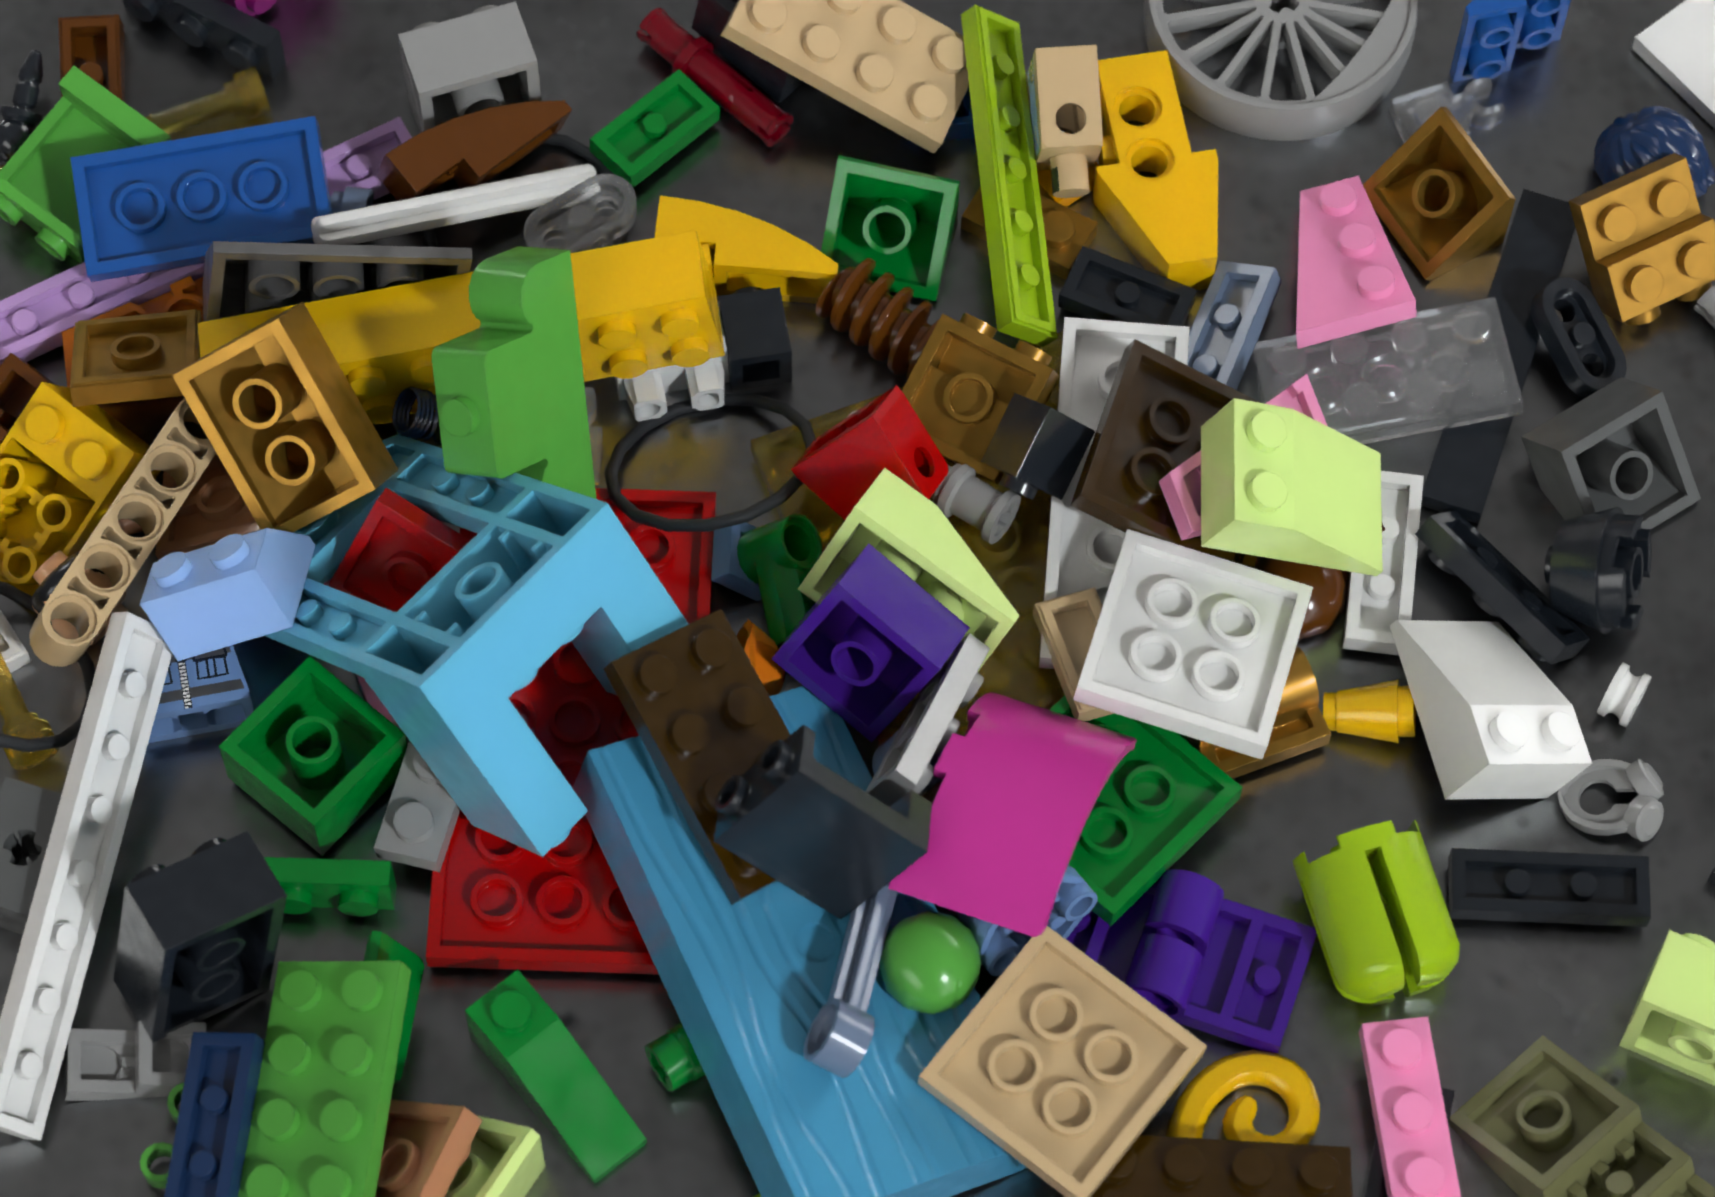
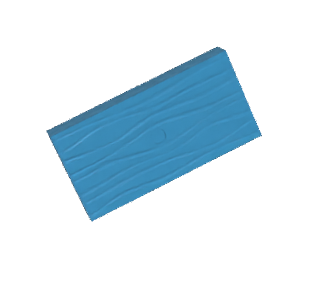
M804 686L784 691L777 695H771L770 698L790 734L802 725L816 732L813 752L816 761L866 792L872 777L843 718ZM640 736L587 751L573 789L588 809L585 815L761 1197H950L1027 1169L1017 1159L917 1084L922 1071L981 1000L975 987L968 998L954 1009H948L945 1012L935 1014L906 1009L886 991L878 966L867 1013L872 1015L875 1020L874 1033L868 1050L857 1068L849 1076L841 1078L805 1060L803 1055L804 1043L812 1022L820 1009L828 1001L851 912L844 918L839 919L779 881L732 905ZM897 892L887 935L902 919L925 911L938 913L934 904Z

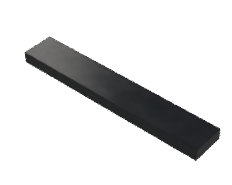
M1523 189L1422 491L1421 506L1442 513L1456 510L1466 520L1479 524L1540 338V334L1531 317V302L1539 290L1560 277L1576 228L1569 202Z

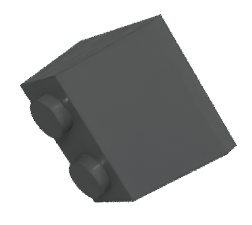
M1620 377L1521 436L1541 491L1564 520L1620 507L1624 514L1644 516L1641 528L1651 530L1701 499L1665 396L1661 390Z

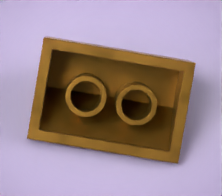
M303 301L250 329L172 375L260 530L271 528L293 533L376 490L398 471L396 464Z

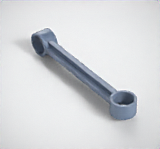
M898 731L876 749L872 759L874 775ZM943 750L938 754L934 753L929 764L935 767ZM933 775L930 782L919 795L923 796L942 779ZM890 882L851 911L828 1001L816 1015L804 1043L803 1055L805 1060L841 1078L849 1076L857 1068L865 1056L873 1037L875 1020L872 1015L867 1013L897 896V891L888 889Z

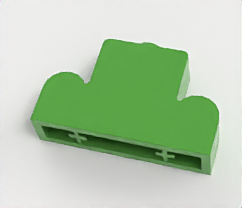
M517 246L485 259L477 265L471 276L469 302L473 314L481 322L480 327L440 344L432 351V366L444 467L448 473L500 479L518 473L596 499L570 250Z

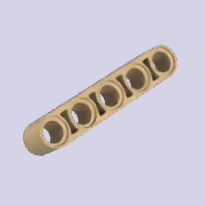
M185 398L173 411L34 621L29 633L30 646L34 654L42 662L52 666L65 667L76 663L84 655L215 456L216 452L209 439H199L187 431L184 422H195L197 424L199 422ZM162 470L169 473L174 478L177 487L167 488L160 485L154 480L151 471ZM130 519L135 521L142 527L145 537L136 538L127 535L121 529L118 520ZM98 569L103 571L109 577L112 587L100 588L93 585L87 579L85 570ZM64 619L75 626L79 638L66 639L59 636L53 630L51 620Z

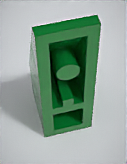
M516 970L465 1009L470 1038L594 1184L647 1144L646 1137L563 1022L519 970Z

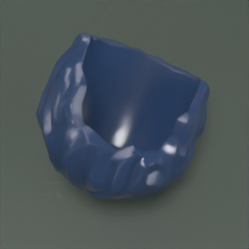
M1646 106L1638 112L1618 116L1613 121V124L1606 127L1596 141L1594 168L1603 185L1673 153L1687 158L1697 198L1707 193V188L1715 182V170L1710 161L1702 135L1694 128L1691 121L1670 108Z

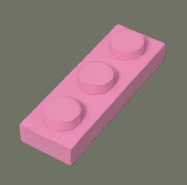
M1428 1016L1362 1023L1359 1037L1387 1196L1461 1197Z

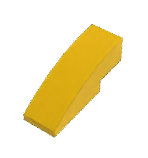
M660 196L655 237L696 230L700 244H709L717 296L729 295L745 287H759L762 289L780 287L782 301L816 304L823 290L838 274V263L811 244L773 224L736 210L701 201Z

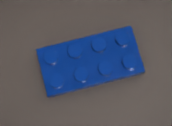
M315 116L70 157L86 273L91 282L205 263L206 251L213 241L315 244L311 231L312 220L317 216L332 214L319 123Z

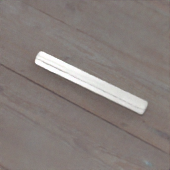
M580 164L317 216L311 222L313 241L315 244L354 245L592 197L599 190L597 173L593 165Z

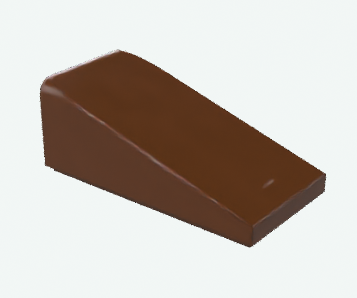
M119 14L58 17L60 79L62 80L74 65L124 101V24Z

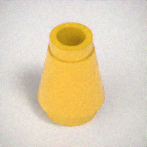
M1399 679L1338 690L1337 692H1324L1323 717L1330 731L1398 744L1400 743V737H1416V707L1409 686H1400Z

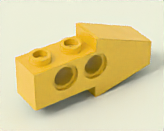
M1167 50L1098 60L1103 146L1098 156L1100 166H1097L1095 170L1093 203L1145 270L1196 290L1208 289L1215 273L1218 257V156L1216 149L1198 152L1191 151ZM1127 121H1140V122L1144 123L1145 125H1142V126H1133V125H1130V124H1128V123H1126V122H1127ZM1146 171L1155 173L1158 176L1148 178L1143 177L1138 173Z

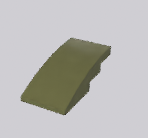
M1543 1035L1450 1116V1127L1519 1197H1715V1187L1695 1174L1692 1157L1642 1121L1638 1104Z

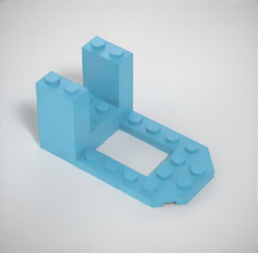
M399 434L382 440L398 468L396 473L376 490L293 532L310 536L316 546L293 627L265 636L363 677L469 822L477 828L543 857L551 848L558 846L568 837L571 828L588 812V809L508 698L515 691L527 686L535 678L538 668L562 645L570 641L605 691L617 695L603 669L611 661L689 625V623L608 503L518 473L511 474L502 479L448 473L444 467L442 448ZM386 487L434 518L478 533L397 612L324 585L334 576L373 505Z

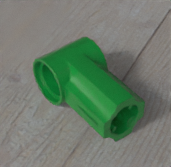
M797 513L744 532L739 538L737 545L739 565L750 580L759 584L769 636L776 642L779 648L800 620L816 603L799 591L798 588L821 556L822 541L812 521L806 516Z

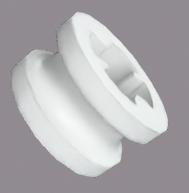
M1622 662L1600 703L1597 714L1603 717L1608 713L1615 714L1619 718V725L1626 728L1640 704L1652 676L1646 673L1642 676H1634L1629 670L1630 665Z

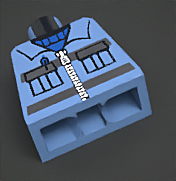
M233 645L181 661H177L172 653L148 743L235 728L255 710Z

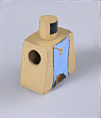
M1097 45L1035 48L1026 75L1037 170H1051L1054 197L1075 198L1087 195L1090 192L1088 167L1096 164L1103 146ZM1061 130L1068 131L1071 134L1064 133Z

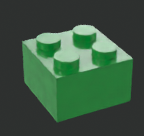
M309 656L219 745L228 778L323 856L396 782L408 745L403 731Z

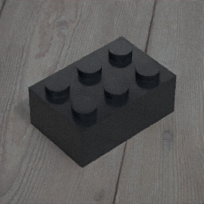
M248 831L228 840L222 837L211 839L200 845L190 857L167 867L163 864L150 866L139 872L129 884L125 885L113 980L137 1021H141L152 1043L167 1037L168 1033L192 1022L197 1023L269 990L287 894Z

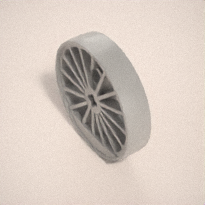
M1144 0V28L1149 53L1167 50L1179 101L1204 120L1224 130L1246 137L1271 141H1296L1328 135L1356 123L1372 112L1389 95L1403 72L1412 49L1418 15L1417 0H1390L1385 12L1346 6L1347 4L1371 0H1189L1201 2L1202 8L1172 14L1164 12L1163 0ZM1228 25L1187 50H1181L1172 36L1175 33ZM1341 26L1372 31V33L1365 40ZM1251 34L1218 79L1210 78L1196 67L1199 63ZM1299 41L1333 80L1318 96L1314 95ZM1324 41L1353 56L1346 67ZM1260 45L1269 48L1260 96L1254 97L1230 89L1229 87ZM1287 49L1301 100L1279 101L1269 98L1278 50Z

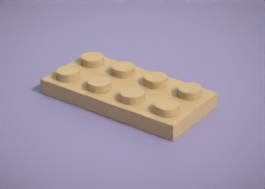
M738 0L721 34L722 37L933 154L942 145L969 87L963 35L900 0Z

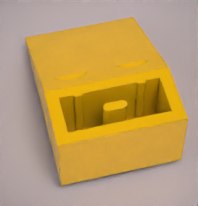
M41 382L0 445V581L6 582L33 596V593L40 585L32 577L33 574L47 559L59 550L68 558L74 553L81 551L150 447V445L98 405L73 407L71 392L68 387ZM161 470L151 471L154 480L157 478Z

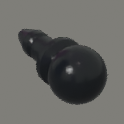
M32 50L19 70V82L16 84L12 99L14 106H1L0 114L4 120L0 121V160L4 163L10 160L36 129L35 127L43 120L42 115L32 112L36 108L40 92L38 86L42 83L44 76L42 54L38 50Z

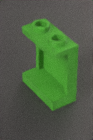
M73 65L58 83L63 97L0 170V217L14 226L19 220H22L38 232L34 237L35 240L52 256L64 261L69 255L81 264L85 262L70 157L170 141L172 139L165 131Z

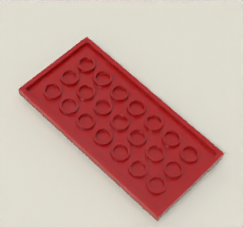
M595 488L596 499L608 503L687 622L691 624L711 614L714 530L709 532H666L634 522L610 501L607 488ZM620 489L621 494L639 510L668 519H708L716 517V492ZM460 527L459 533L469 540H472L478 534ZM571 641L562 645L538 668L535 678L527 686L515 691L508 698L572 788L587 751L639 736L618 696L605 691ZM460 810L441 871H432L426 945V962L428 967L659 975L586 815L571 828L570 834L561 844L551 848L541 857L473 826Z

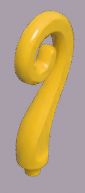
M1259 1050L1241 1051L1213 1062L1188 1083L1176 1102L1169 1120L1166 1137L1203 1139L1207 1119L1214 1107L1223 1098L1243 1087L1260 1086L1278 1093L1285 1101L1289 1113L1285 1128L1280 1133L1272 1136L1257 1132L1253 1127V1121L1258 1108L1257 1102L1253 1097L1244 1095L1237 1098L1225 1112L1222 1123L1226 1139L1309 1145L1315 1136L1320 1122V1102L1313 1082L1305 1070L1295 1061L1273 1052Z

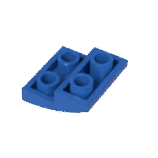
M1472 0L1465 7L1450 69L1452 81L1458 82L1468 79L1485 81L1493 79L1503 72L1510 71L1517 48L1539 49L1553 41L1560 40L1571 0Z

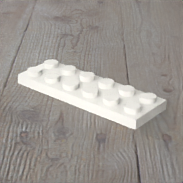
M1064 317L1057 411L1093 429L1096 433L1125 348L1136 339L1187 365L1189 327ZM1095 433L1063 499L1060 500L1051 496L1044 601L1095 587L1103 605L1125 538V532L1070 505ZM1042 634L1039 668L1054 669L1051 662L1052 657Z

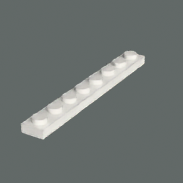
M130 612L111 613L0 1017V1131L24 1140L41 1141L172 657L171 650L153 623Z

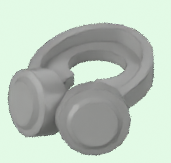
M1615 759L1592 760V764L1560 788L1557 793L1560 809L1566 821L1573 827L1588 834L1609 836L1626 832L1632 838L1648 841L1658 832L1662 824L1664 809L1658 799L1664 795L1663 783L1652 766L1641 759H1637L1632 764ZM1595 783H1606L1612 786L1616 792H1635L1638 795L1630 804H1614L1609 811L1599 815L1589 814L1580 806L1582 792L1585 788Z

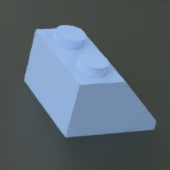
M265 528L245 535L231 534L213 545L187 553L179 551L170 553L153 563L140 605L177 661L293 627L316 545L308 535Z

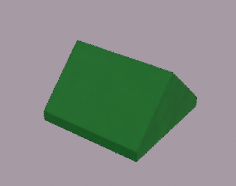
M839 156L821 252L838 263V273L850 266L857 267L866 258H872L876 262V267L870 280L875 282L884 273L890 272L895 276L890 292L898 293L904 287L909 286L914 290L913 297L936 301L957 228L960 181Z

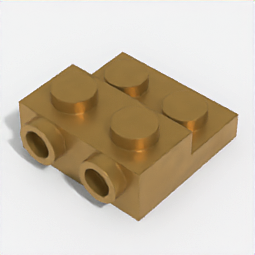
M1673 153L1568 201L1594 297L1603 314L1622 323L1625 322L1627 325H1643L1654 321L1661 315L1660 305L1675 298L1680 301L1698 300L1713 287L1712 281L1715 280V223L1713 218L1700 212L1686 157Z
M963 313L959 322L942 314L902 392L944 458L956 464H967L976 470L977 475L998 485L1004 473L981 462L1014 393L1046 405L1060 377L1054 369L1048 367L1052 357L1042 350L1021 340L1018 341L1015 349H1012L993 339L997 331L996 328L970 314Z

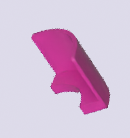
M989 692L980 697L968 710L967 720H969L965 736L953 733L934 767V777L943 779L932 802L928 852L891 880L888 889L1031 937H1037L1046 930L1066 869L1095 802L1116 766L1126 754L1135 748L1137 739L1004 695Z

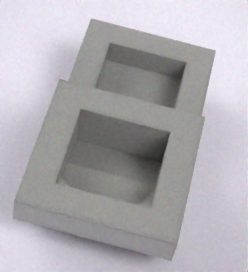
M141 1021L138 1022L136 1030L71 1028L65 1049V1101H99L168 1096L176 1085L184 1082L193 1032H206V1023L192 1022L168 1033L167 1037L152 1043Z

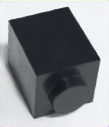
M745 287L736 290L732 294L718 296L719 310L728 351L731 390L792 382V350L780 287L770 289Z
M1014 393L981 462L1004 473L999 485L1033 501L1039 490L1062 500L1095 431L1047 405Z

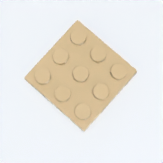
M1046 926L1045 932L1040 936L1032 937L922 1071L917 1084L1063 1196L1091 1197L1202 1057L1207 1045L1049 926Z

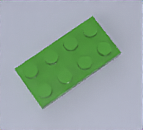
M285 961L278 963L238 1197L376 1196L411 976V969L402 961Z

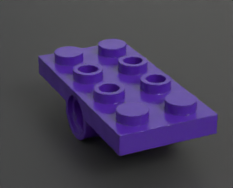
M1170 869L1166 870L1112 926L1108 925L1091 910L1082 918L1066 940L1176 1023L1260 1051L1279 1053L1317 933L1314 927L1225 899L1223 889L1205 876L1191 871Z

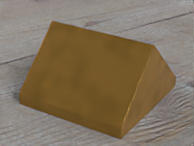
M1442 106L1363 184L1375 212L1425 280L1431 281L1503 244L1516 200L1450 110Z

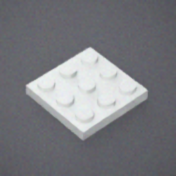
M1127 529L1073 700L1262 760L1269 743L1313 587Z

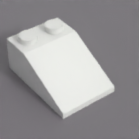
M1396 620L1390 625L1445 799L1549 798L1592 764L1573 705L1499 622Z

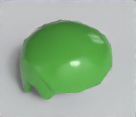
M925 911L902 919L886 936L879 962V969L886 991L906 1009L928 1014L945 1012L948 1009H954L961 1005L976 985L981 969L979 945L971 930L952 915Z

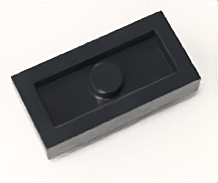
M1082 246L1059 293L1058 307L1088 319L1184 326L1195 303L1197 290Z

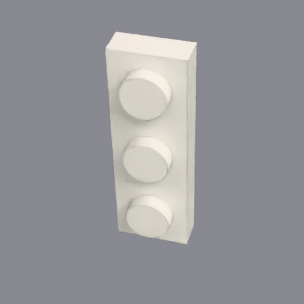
M1381 471L1383 572L1378 576L1349 572L1342 649L1399 656L1390 625L1396 620H1411L1418 549V537L1415 533L1419 530L1424 476Z

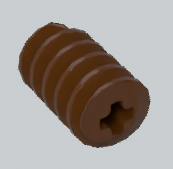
M866 258L857 267L850 266L830 281L816 302L815 313L820 318L830 317L832 327L838 332L850 330L849 337L852 343L862 347L869 345L868 352L872 358L878 361L888 359L887 366L889 370L895 375L907 373L906 380H908L939 319L932 325L927 322L933 309V304L929 301L922 302L913 311L908 308L914 295V290L909 286L904 287L894 296L890 295V290L895 281V276L892 273H884L875 282L870 280L876 267V262L872 258Z

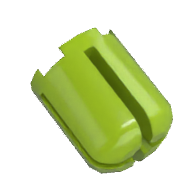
M1392 820L1355 829L1336 836L1338 845L1331 848L1329 854L1308 863L1305 852H1302L1293 860V866L1335 989L1347 1001L1376 1006L1393 1002L1395 999L1394 993L1402 989L1406 997L1425 992L1443 981L1458 963L1460 944L1416 820L1412 822L1406 832L1396 833Z

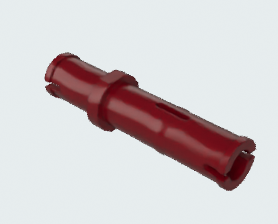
M661 7L655 8L643 19L639 25L641 29L636 33L637 38L645 42L673 65V73L680 69L724 110L733 115L763 140L767 147L775 146L785 137L791 128L788 125L794 121L793 116L784 112L747 79L743 78L713 53V44L705 37L695 38Z

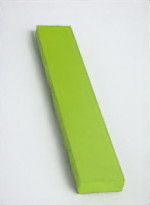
M973 5L961 14L997 331L1044 347L1058 337L1020 24L978 5Z

